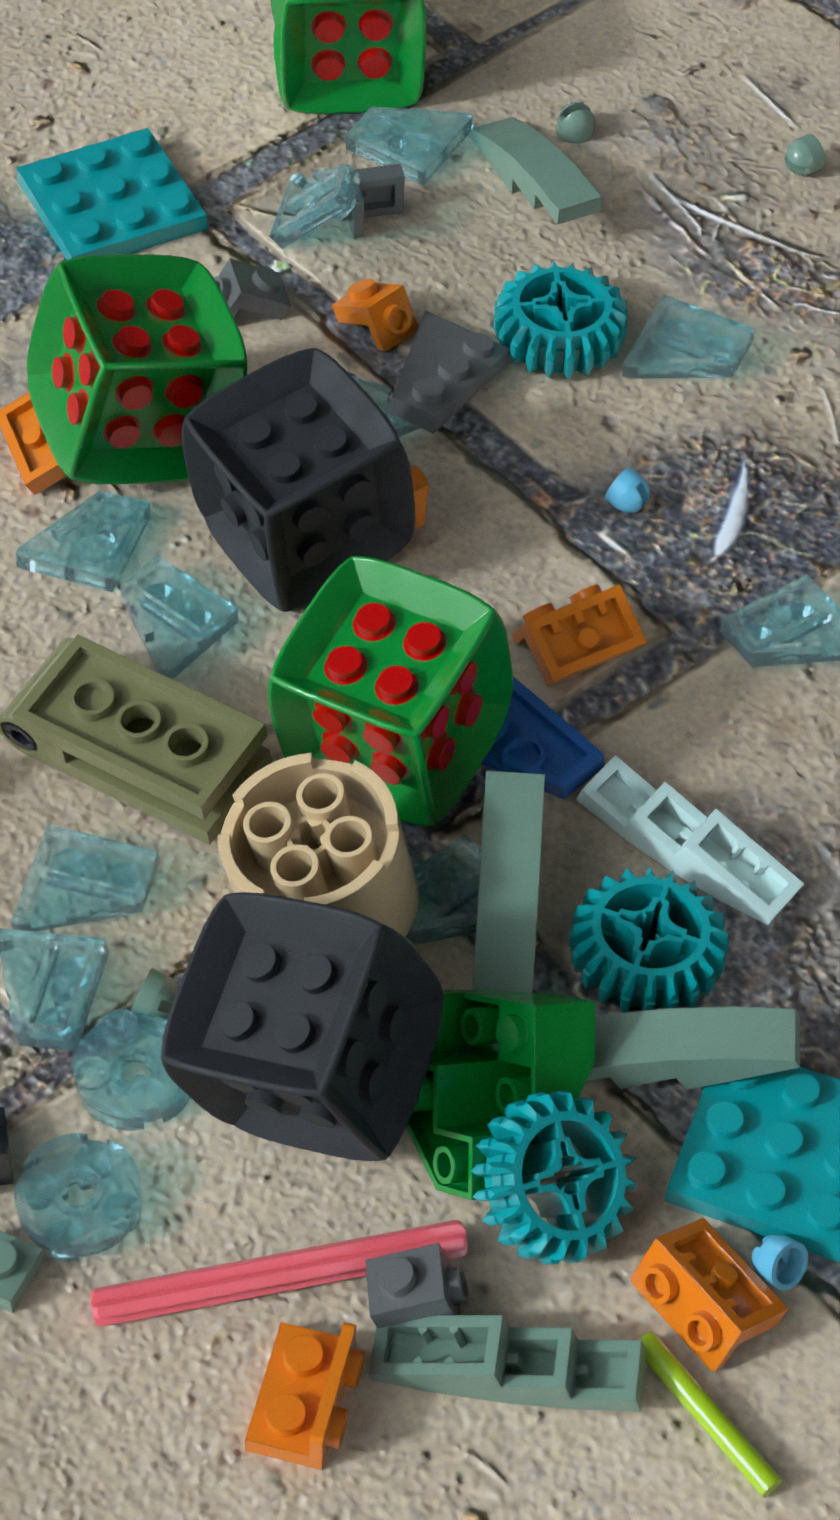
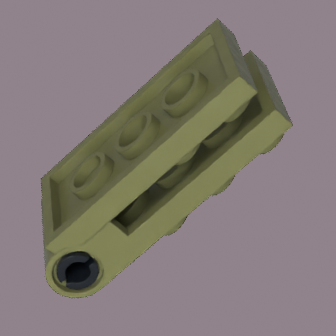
M78 634L74 639L64 638L0 715V734L17 750L208 845L213 842L222 830L225 818L235 802L232 796L234 792L251 775L272 763L270 749L261 745L267 738L264 722Z

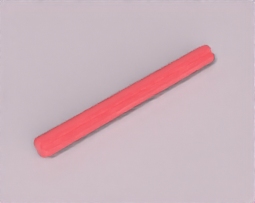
M451 1220L94 1288L90 1294L93 1319L96 1325L102 1327L367 1276L365 1260L436 1243L441 1245L448 1260L461 1258L467 1254V1234L462 1221Z

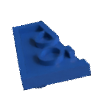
M513 676V694L505 721L481 765L495 771L545 774L544 792L564 800L605 766L604 754Z

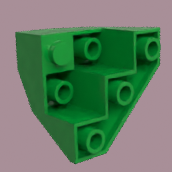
M443 990V1016L438 1039L419 1096L406 1127L436 1190L469 1200H477L473 1196L479 1189L485 1188L484 1177H478L471 1170L476 1164L486 1163L487 1157L475 1145L480 1143L482 1139L493 1138L487 1124L493 1118L505 1116L504 1108L511 1102L520 1100L525 1102L528 1095L545 1092V1094L550 1095L553 1092L566 1091L572 1093L573 1099L579 1098L595 1063V1001L546 993L502 990ZM526 1153L524 1156L523 1164H525L526 1162Z

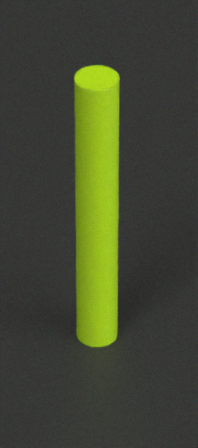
M653 1331L642 1336L639 1340H642L647 1351L646 1363L762 1498L775 1491L782 1483V1479L659 1337Z

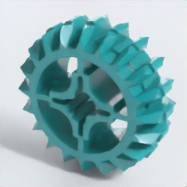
M552 261L549 268L543 269L533 264L529 273L517 271L513 281L505 282L501 294L498 295V301L495 302L494 331L496 332V338L499 339V343L510 348L513 364L526 362L529 373L538 369L544 370L548 379L553 373H563L569 380L573 372L578 371L588 377L593 367L605 369L609 359L617 358L618 351L621 349V345H623V339L627 335L628 310L626 308V301L622 300L620 295V288L611 286L608 276L595 277L592 267L581 271L575 268L573 262L567 268L558 267Z
M649 867L644 872L643 877L636 878L626 868L620 876V882L605 875L599 885V890L588 888L587 894L583 897L582 905H578L577 910L573 913V929L569 932L568 946L572 952L571 963L574 971L582 973L581 981L584 984V990L599 988L598 997L600 998L601 1005L617 999L620 1001L619 1008L622 1013L629 1011L631 1006L642 1007V1011L654 1010L656 1007H661L662 1009L678 1008L679 1003L688 1008H693L698 1003L700 995L709 996L710 992L715 988L716 979H719L720 975L724 972L729 938L728 933L724 931V913L714 911L715 904L713 903L712 895L697 897L698 888L696 887L695 880L681 886L676 883L677 878L674 870L665 879L656 878L653 870ZM655 933V940H650L651 935ZM642 944H647L646 949L641 951Z
M566 1091L553 1092L550 1095L545 1094V1092L528 1095L525 1102L523 1100L511 1102L504 1108L505 1116L493 1118L487 1124L493 1138L482 1139L480 1143L475 1145L487 1157L486 1163L476 1164L471 1170L478 1177H484L485 1188L479 1189L473 1198L481 1202L489 1201L491 1209L486 1213L481 1222L489 1226L502 1224L497 1242L505 1246L517 1244V1256L524 1259L538 1257L539 1262L545 1265L559 1264L562 1260L566 1263H577L586 1258L587 1254L600 1253L603 1249L607 1248L606 1238L617 1237L619 1233L624 1232L617 1217L629 1215L630 1212L635 1210L624 1198L625 1191L634 1190L639 1185L633 1179L626 1178L625 1167L630 1166L637 1158L630 1154H622L619 1148L628 1134L620 1130L609 1132L613 1114L606 1111L594 1112L593 1100L585 1097L573 1099L572 1093ZM571 1141H572L573 1144L576 1146V1148L578 1149V1151L580 1152V1154H581L582 1157H580V1156L576 1153V1151H575L574 1148H573V1145H572ZM526 1153V1162L524 1168L522 1169L523 1160ZM570 1172L568 1176L558 1178L555 1183H540V1180L552 1177L554 1173ZM527 1197L535 1202L540 1216L534 1211Z

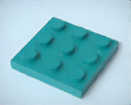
M149 128L130 132L116 138L87 145L16 168L19 185L66 260L90 255L131 254L207 230L206 213Z
M800 1067L704 1086L668 1183L664 1202L765 1237L774 1234L788 1236L802 1243L808 1252L840 1263V1080Z

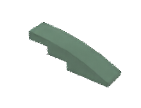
M510 117L471 129L470 137L511 194L521 191L534 209L544 206L557 225L601 211L602 196L581 170L554 143L533 127L514 117Z
M486 770L472 990L533 992L545 774Z
M730 1006L667 1008L595 1016V1063L586 1082L610 1077L620 1089L676 1078L686 1090L800 1068V1014L796 1009Z
M434 1315L382 1328L376 1327L369 1376L373 1381L438 1394L500 1403L576 1410L641 1412L647 1351L642 1340H578L572 1327H509L503 1315Z

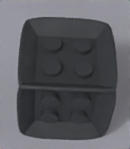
M310 348L281 357L209 396L184 418L182 425L183 452L190 486L197 507L203 515L213 537L226 555L258 593L278 610L288 612L308 606L328 577L351 556L372 557L389 561L411 541L415 530L416 517L412 474L407 453L384 412L354 378L327 353L317 348Z
M249 892L226 894L210 913L192 951L167 1018L162 1040L161 1061L170 1079L202 1109L218 1120L234 1125L249 1134L287 1146L335 1157L360 1161L386 1160L399 1143L407 1127L427 1073L443 1016V989L430 966L400 933L365 915L329 905L276 895Z

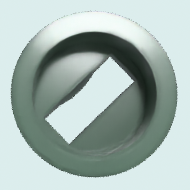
M571 102L565 105L558 116V136L569 143L587 142L594 134V114L583 102Z
M806 134L795 139L789 144L785 155L787 168L794 174L802 176L810 175L823 169L826 162L824 149L819 140L812 134Z
M151 968L140 988L131 1011L151 1020L167 1019L172 1007L169 1002L174 1001L179 987L177 982L169 975Z

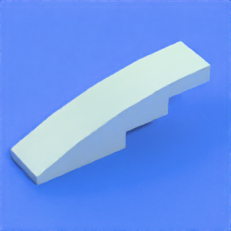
M616 755L594 776L576 798V801L622 838L672 872L674 870L676 875L689 883L695 880L696 887L766 925H769L804 885L800 879L720 811L715 809L706 817L668 783L664 782L656 790Z

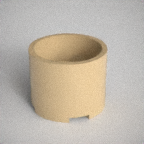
M305 753L277 760L255 772L239 786L232 795L235 802L225 818L221 834H218L219 855L233 893L249 892L276 895L350 910L376 920L396 930L406 938L415 920L418 908V885L394 799L386 784L374 771L356 760L351 765L336 760L313 759L312 753Z

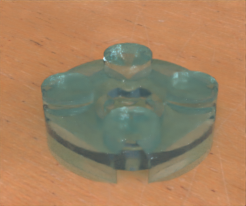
M118 1009L108 1013L103 1018L101 1024L95 1026L85 1035L76 1049L73 1069L76 1091L81 1097L82 1105L91 1117L114 1129L135 1131L144 1129V1123L154 1122L162 1117L164 1123L176 1117L185 1108L191 1098L170 1079L161 1061L162 1040L167 1020L142 1013L134 1014L126 1009ZM132 1062H140L145 1064V1069L150 1073L147 1076L137 1074L132 1081L125 1080L123 1066Z
M65 1134L41 1144L30 1153L24 1162V1172L18 1179V1185L16 1184L14 1192L18 1220L26 1235L35 1244L47 1249L52 1258L69 1262L77 1259L79 1256L85 1257L104 1252L122 1241L129 1232L138 1226L141 1218V1177L132 1156L118 1143L107 1139V1144L88 1140L87 1134ZM77 1184L82 1191L93 1188L96 1192L89 1197V1202L76 1205L65 1202L69 1198L67 1188Z

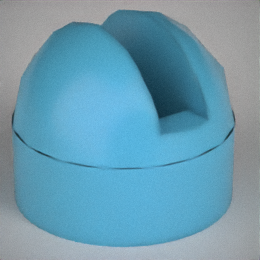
M628 467L611 484L605 495V500L620 511L636 513L650 500L649 483L635 469Z
M779 1234L768 1235L762 1239L763 1244L761 1247H755L752 1252L754 1271L764 1282L779 1290H789L797 1285L805 1274L808 1265L807 1249L802 1243L788 1236Z

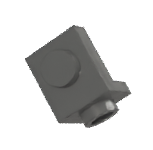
M401 163L344 171V191L337 192V208L340 220H348L353 238L363 236L364 218L404 213L405 175Z
M229 259L220 274L214 277L233 317H235L239 309L282 320L291 308L280 273L267 266L258 267Z
M439 1243L365 1260L369 1312L377 1328L438 1314L461 1315L460 1304L469 1302L467 1281L461 1265L452 1266Z

